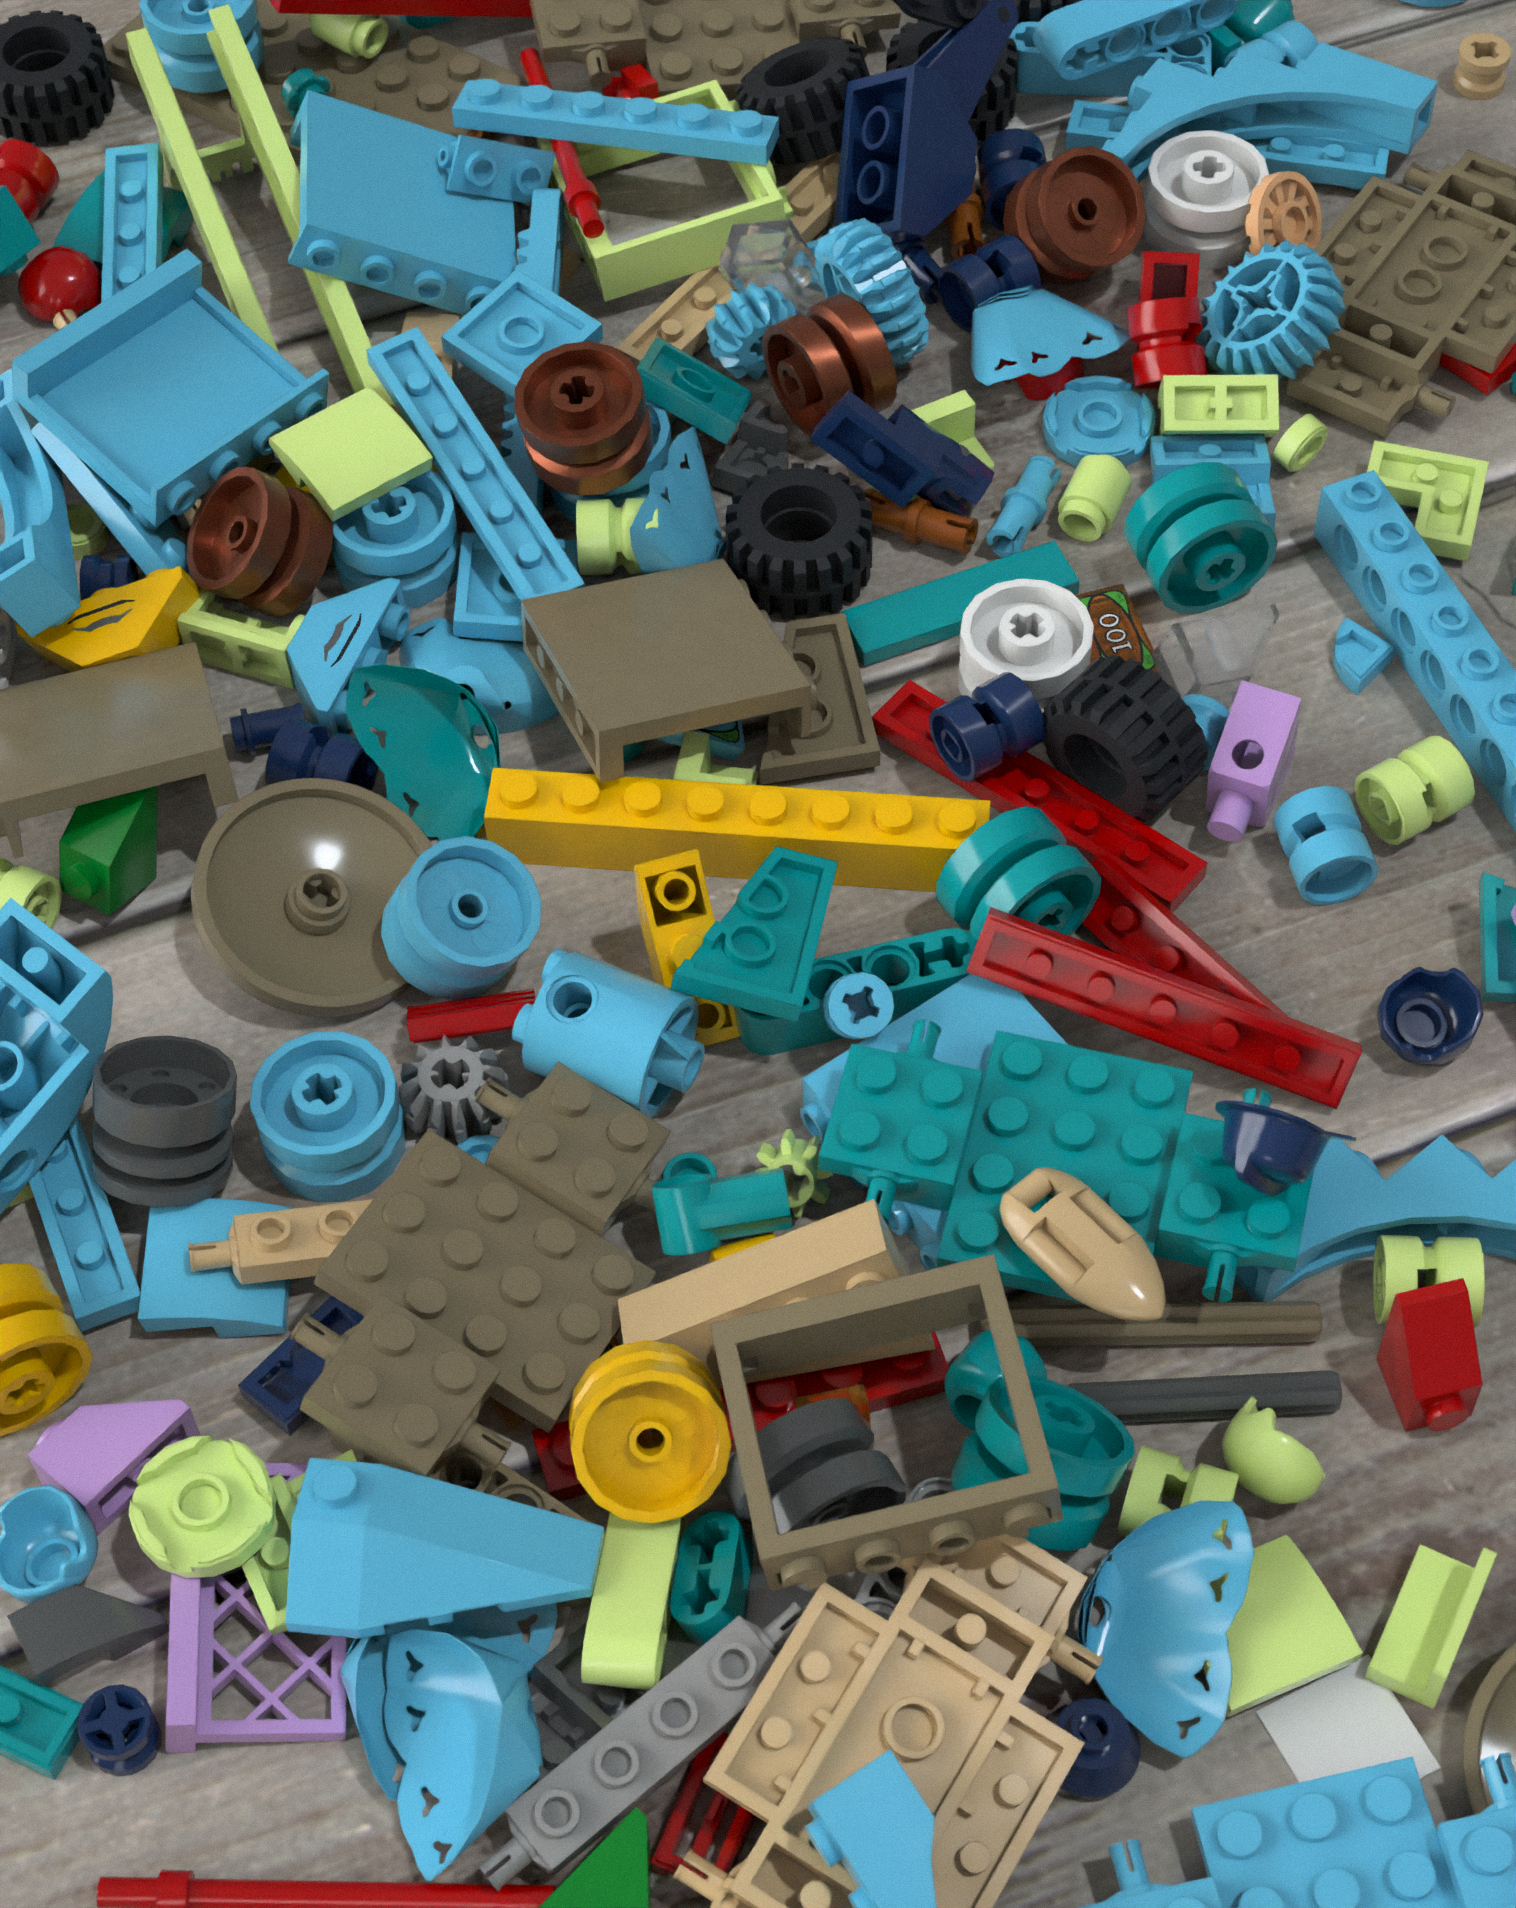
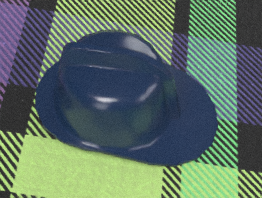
M1230 1100L1219 1101L1215 1105V1110L1225 1118L1222 1145L1223 1161L1236 1171L1239 1181L1262 1194L1276 1196L1286 1191L1291 1185L1304 1184L1310 1178L1329 1139L1356 1141V1137L1325 1131L1303 1118L1263 1105Z

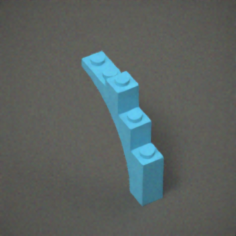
M1320 42L1306 60L1300 59L1295 68L1240 50L1225 68H1218L1214 76L1158 58L1144 76H1137L1132 83L1128 95V106L1132 107V112L1129 114L1124 128L1114 140L1108 139L1104 143L1102 150L1113 153L1133 172L1138 183L1147 178L1148 167L1154 151L1168 139L1193 131L1212 130L1233 134L1243 140L1279 136L1329 137L1368 143L1409 154L1430 127L1438 81Z
M1440 1135L1385 1180L1380 1176L1378 1168L1367 1155L1360 1151H1353L1342 1140L1332 1139L1325 1146L1314 1169L1294 1272L1262 1265L1237 1267L1234 1281L1256 1302H1269L1304 1279L1352 1260L1374 1256L1376 1241L1380 1235L1419 1236L1425 1247H1431L1438 1237L1478 1238L1481 1242L1483 1254L1508 1257L1516 1260V1159L1494 1178H1491L1485 1172L1481 1162L1472 1153L1464 1149H1458L1444 1135Z

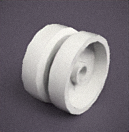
M1212 130L1193 131L1168 139L1154 151L1148 167L1146 185L1148 196L1145 202L1146 217L1144 223V234L1148 244L1156 252L1200 253L1199 270L1224 268L1242 261L1245 252L1250 253L1248 245L1251 244V238L1246 236L1245 229L1246 214L1250 213L1251 210L1248 201L1254 187L1262 183L1261 179L1264 176L1269 175L1265 158L1252 144L1233 134Z
M1022 578L996 583L977 594L963 612L958 672L960 694L968 695L972 698V692L977 686L1003 672H1011L1028 686L1043 713V708L1090 665L1094 625L1087 607L1069 590L1043 580Z

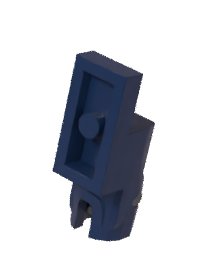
M849 390L815 426L810 440L901 508L917 494L923 499L930 500L934 508L965 517L967 502L969 501L974 506L977 505L987 491L995 473L990 467L970 453L964 445H959L955 440L938 432L903 404L886 419Z

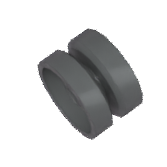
M826 1398L800 1406L773 1420L757 1432L779 1534L904 1504L906 1500V1484L889 1457L879 1450H873L874 1433L857 1406L846 1398ZM736 1451L728 1461L726 1474L721 1480L722 1489L738 1517L752 1524ZM752 1527L753 1542H754V1544H755L756 1547H757L756 1540H755V1535H754V1530H753V1527Z

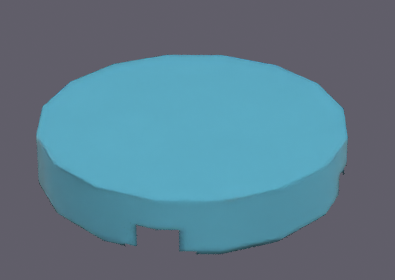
M1101 375L1081 377L1066 383L1065 390L1059 392L1056 396L1054 392L1047 399L1043 414L1042 431L1047 446L1060 460L1077 467L1080 460L1085 456L1106 454L1117 458L1126 467L1140 460L1149 450L1150 436H1154L1156 414L1152 401L1144 393L1141 397L1138 393L1132 391V384L1120 378Z

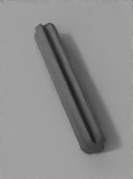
M1332 1370L1088 1382L1067 1385V1387L1073 1388L1100 1403L1122 1423L1234 1417L1250 1397H1254L1257 1400L1255 1405L1258 1412L1265 1408H1272L1276 1415L1335 1412L1340 1409L1342 1402L1341 1381L1338 1373Z

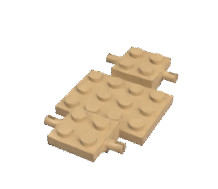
M1004 1534L976 1541L970 1549L954 1555L941 1556L931 1552L902 1559L897 1566L907 1572L903 1593L888 1621L824 1582L817 1589L703 1779L705 1784L768 1824L749 1856L733 1868L729 1874L697 1855L690 1848L683 1859V1863L705 1876L707 1880L682 1864L679 1865L673 1878L675 1880L678 1879L711 1900L710 1908H854L848 1895L857 1890L858 1887L841 1861L830 1868L813 1845L804 1827L815 1819L806 1806L891 1749L935 1817L931 1859L937 1908H993L1084 1745V1742L1019 1703V1700L1034 1674L1049 1661L1054 1662L1080 1678L1087 1685L1095 1675L1096 1669L1100 1666L1104 1657L1097 1655L1065 1635L1068 1629L1070 1608L1088 1577L1025 1538L1011 1537Z

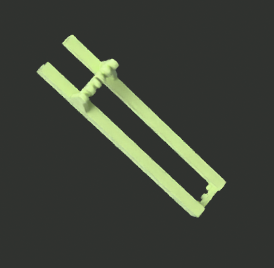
M229 4L208 10L215 30L206 33L210 47L238 112L241 138L197 150L147 28L126 33L130 59L158 127L169 187L183 191L231 312L279 353L206 173L208 172L213 183L221 181L220 172H223L225 179L234 177L232 167L234 163H239L243 174L254 171L252 158L256 157L291 243L294 246L300 233V173ZM302 268L353 393L369 387L394 409L392 399L368 364L366 350L372 346L345 281Z

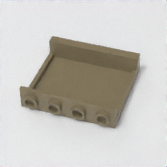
M724 558L521 600L523 650L600 783L624 778L623 746L779 711L785 712L802 738L810 736L811 710H815L818 704L815 683L810 674H803L794 661V656L788 642L780 641L772 629L767 612L758 609L751 599L745 580L738 579Z
M196 641L0 690V837H8L14 859L24 856L19 827L20 820L202 774L206 775L214 808L239 800Z

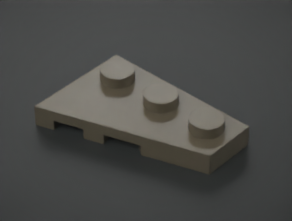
M845 613L787 621L783 641L788 642L794 661L803 674L808 673L812 677L817 690L818 704L815 710H811L810 736L803 738L784 711L770 713L765 753L762 755L760 766V785L880 766V747Z

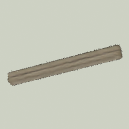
M1314 1301L1166 1303L1162 1317L1149 1322L1121 1320L1098 1312L1087 1305L1009 1306L1016 1335L1025 1338L1034 1347L1315 1342L1319 1340L1322 1331V1313L1319 1304ZM987 1319L979 1320L980 1333L990 1330Z

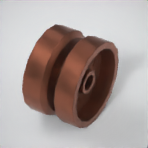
M1094 146L1076 147L1060 154L1017 181L1006 199L1003 224L1005 235L1009 234L1017 237L1030 251L1039 269L1041 280L1054 285L1078 283L1131 254L1143 235L1146 209L1142 188L1131 169L1113 153Z
M845 293L832 295L810 306L806 316L802 314L792 315L767 327L762 339L763 357L768 377L790 419L804 434L811 437L815 426L848 390L877 412L893 404L897 396V376L892 355L875 321L855 298Z
M596 342L566 343L542 353L524 369L515 388V413L519 427L524 435V444L528 458L541 480L557 491L577 496L604 494L627 484L645 467L653 450V426L649 409L646 406V395L642 378L629 357L612 346Z
M237 467L223 474L207 491L195 513L187 543L186 560L190 576L202 589L224 598L238 599L242 605L265 615L281 617L296 610L313 593L324 574L332 549L333 522L313 494L295 486H284L277 478L253 467Z

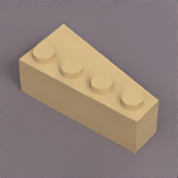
M872 1199L618 1299L623 1345L642 1340L675 1344L700 1359L714 1377L720 1389L723 1388L710 1323L869 1285L911 1273L875 1199ZM929 1332L745 1378L747 1383L932 1350L935 1349L932 1334Z

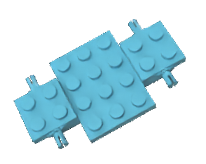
M1499 1753L1497 1759H1495V1755H1491L1479 1761L1494 1804L1480 1814L1439 1823L1437 1830L1413 1756L1193 1807L1191 1809V1819L1207 1878L1173 1886L1157 1883L1150 1884L1140 1847V1840H1127L1126 1849L1132 1871L1129 1870L1121 1841L1108 1848L1120 1892H1117L1104 1902L1079 1908H1516V1772L1511 1760V1753Z

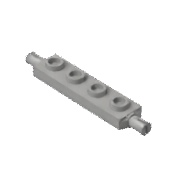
M793 1602L788 1609L762 1630L753 1623L743 1619L740 1615L510 1805L505 1812L514 1837L486 1861L478 1865L497 1891L501 1890L500 1888L532 1861L553 1875L558 1873L736 1723L801 1618L802 1608Z

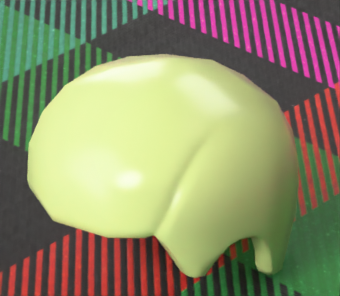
M1250 1397L1231 1420L1223 1435V1459L1229 1471L1240 1474L1238 1484L1270 1503L1289 1504L1309 1499L1317 1492L1326 1477L1323 1468L1311 1450L1292 1436L1276 1430V1413L1272 1408H1265L1258 1412L1255 1405L1257 1400L1254 1397Z

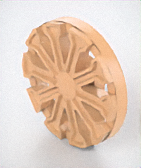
M1295 171L1276 172L1264 176L1261 179L1262 183L1254 187L1248 201L1251 210L1250 213L1246 214L1245 229L1246 236L1251 238V244L1248 245L1251 254L1258 255L1266 242L1273 247H1278L1285 240L1297 246L1304 243L1308 248L1314 249L1321 240L1322 213L1318 196L1307 178Z

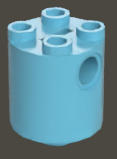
M557 948L549 955L542 972L543 985L534 1005L527 1003L521 1008L512 1030V1039L523 1044L522 1059L525 1069L530 1073L546 1078L559 1061L586 1080L608 1091L650 1118L654 1117L667 1103L674 1089L683 1093L689 1090L700 1071L705 1053L704 1044L695 1041L699 1011L698 1002L692 996L670 990L669 987L578 951L569 953Z

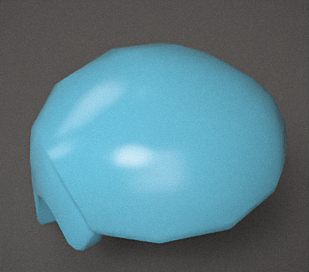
M53 1485L27 1487L4 1502L0 1507V1586L3 1591L29 1605L75 1584L80 1585L94 1566L99 1545L92 1519L71 1495Z

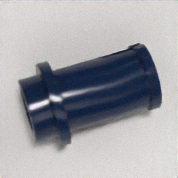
M920 238L894 243V248L902 253V259L907 268L911 269V276L915 284L920 288L919 294L924 302L927 304L937 303L938 299L931 290L934 288L939 294L937 274L941 267L928 254L929 246Z
M301 703L249 714L246 708L240 709L241 715L229 717L236 753L248 751L249 756L256 755L255 749L271 746L281 726L289 719L298 718L305 721Z

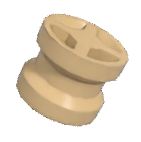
M1475 33L1465 37L1459 45L1457 57L1459 64L1456 66L1453 76L1455 90L1461 95L1475 100H1487L1498 96L1504 89L1506 81L1504 70L1509 65L1512 49L1509 43L1502 37L1491 33Z

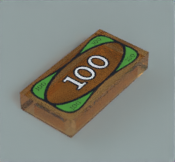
M1123 584L1075 595L1087 607L1094 625L1090 664L1095 659L1100 657L1108 658L1110 655L1120 656L1125 661L1130 658L1141 663L1147 670H1153L1163 679L1164 670Z

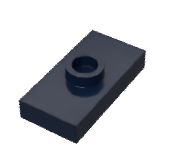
M333 1296L326 1300L311 1315L312 1318L340 1336L359 1324L364 1318L362 1314ZM289 1336L238 1384L241 1395L286 1434L291 1436L310 1418L309 1415L300 1410L304 1395L322 1373L325 1360L298 1342L292 1341Z

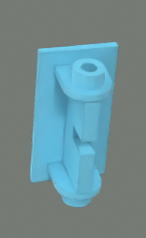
M458 135L457 141H452L449 145H442L440 147L438 164L440 167H445L449 173L446 186L448 190L532 204L534 188L548 187L556 153Z

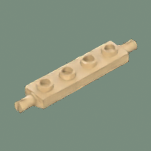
M373 1199L234 1215V1221L229 1231V1240L196 1244L188 1243L191 1273L200 1270L232 1267L233 1273L241 1285L316 1276L318 1269Z

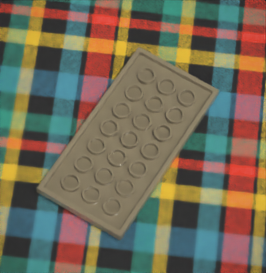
M256 0L258 6L257 18L262 27L265 43L264 61L257 69V73L295 164L299 166L301 148L290 145V129L295 118L285 108V102L281 98V88L285 80L297 70L311 69L318 77L321 75L325 76L331 85V89L327 93L329 97L456 137L458 135L467 136L466 133L468 131L474 130L458 128L453 125L452 107L467 80L493 79L500 84L529 86L527 78L388 15H381V18L386 20L388 24V35L380 52L373 58H366L362 55L355 58L315 37L311 32L309 14H281L276 11L269 0ZM141 13L104 44L111 76L139 90H142V87L130 59L126 33L144 28ZM172 87L181 110L241 138L238 112L228 89L218 92L192 93ZM495 136L485 139L495 141Z

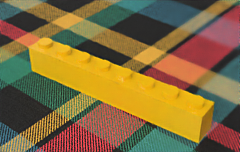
M493 768L484 822L487 840L493 841L516 855L522 864L634 871V865L697 849L704 876L750 879L774 848L778 846L838 862L833 885L936 892V883L945 863L965 839L989 821L991 801L627 776L600 783L596 774Z

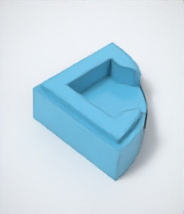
M1346 617L1337 631L1334 644L1333 664L1335 671L1343 684L1358 696L1393 661L1395 646Z

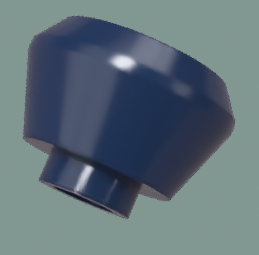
M1096 1698L1078 1699L1063 1704L1047 1718L1053 1724L1084 1742L1081 1751L1060 1786L1062 1790L1081 1798H1103L1118 1792L1133 1778L1140 1761V1740L1134 1725L1115 1706Z

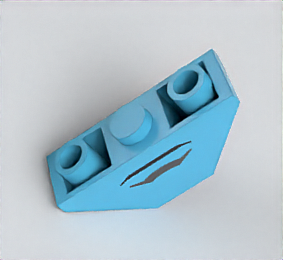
M389 577L312 605L287 647L295 688L312 722L326 727L331 732V737L337 733H345L347 728L352 729L345 709L347 690L354 670L358 667L386 664L387 655L395 640L401 641L406 635L410 623V609L405 606L401 580ZM368 682L364 683L366 692L370 688Z

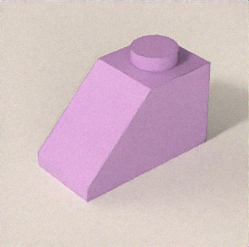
M181 1399L80 1406L66 1420L57 1421L49 1426L40 1436L36 1447L28 1454V1457L42 1485H53L71 1495L90 1516L95 1532L99 1536L130 1506V1499L131 1501L133 1500V1493L137 1488L136 1480L147 1462L166 1446L192 1436L201 1435L190 1407Z

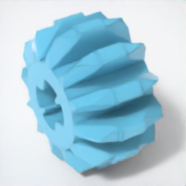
M751 282L742 294L731 290V299L726 304L713 305L715 318L705 323L708 331L709 340L707 342L710 345L709 350L717 363H721L736 379L747 374L757 381L764 370H767L763 357L762 339L767 327L799 313L791 300H787L781 291L777 290L772 284L761 288Z

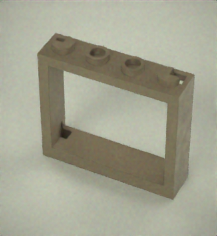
M994 1254L710 1323L758 1554L770 1591L806 1583L808 1590L822 1585L828 1577L857 1570L867 1574L881 1573L896 1567L902 1559L931 1552L941 1556L954 1555L970 1549L976 1541L1004 1534L1011 1537H1028L1029 1528L1064 1520L1057 1479ZM987 1319L1029 1473L779 1534L745 1377Z

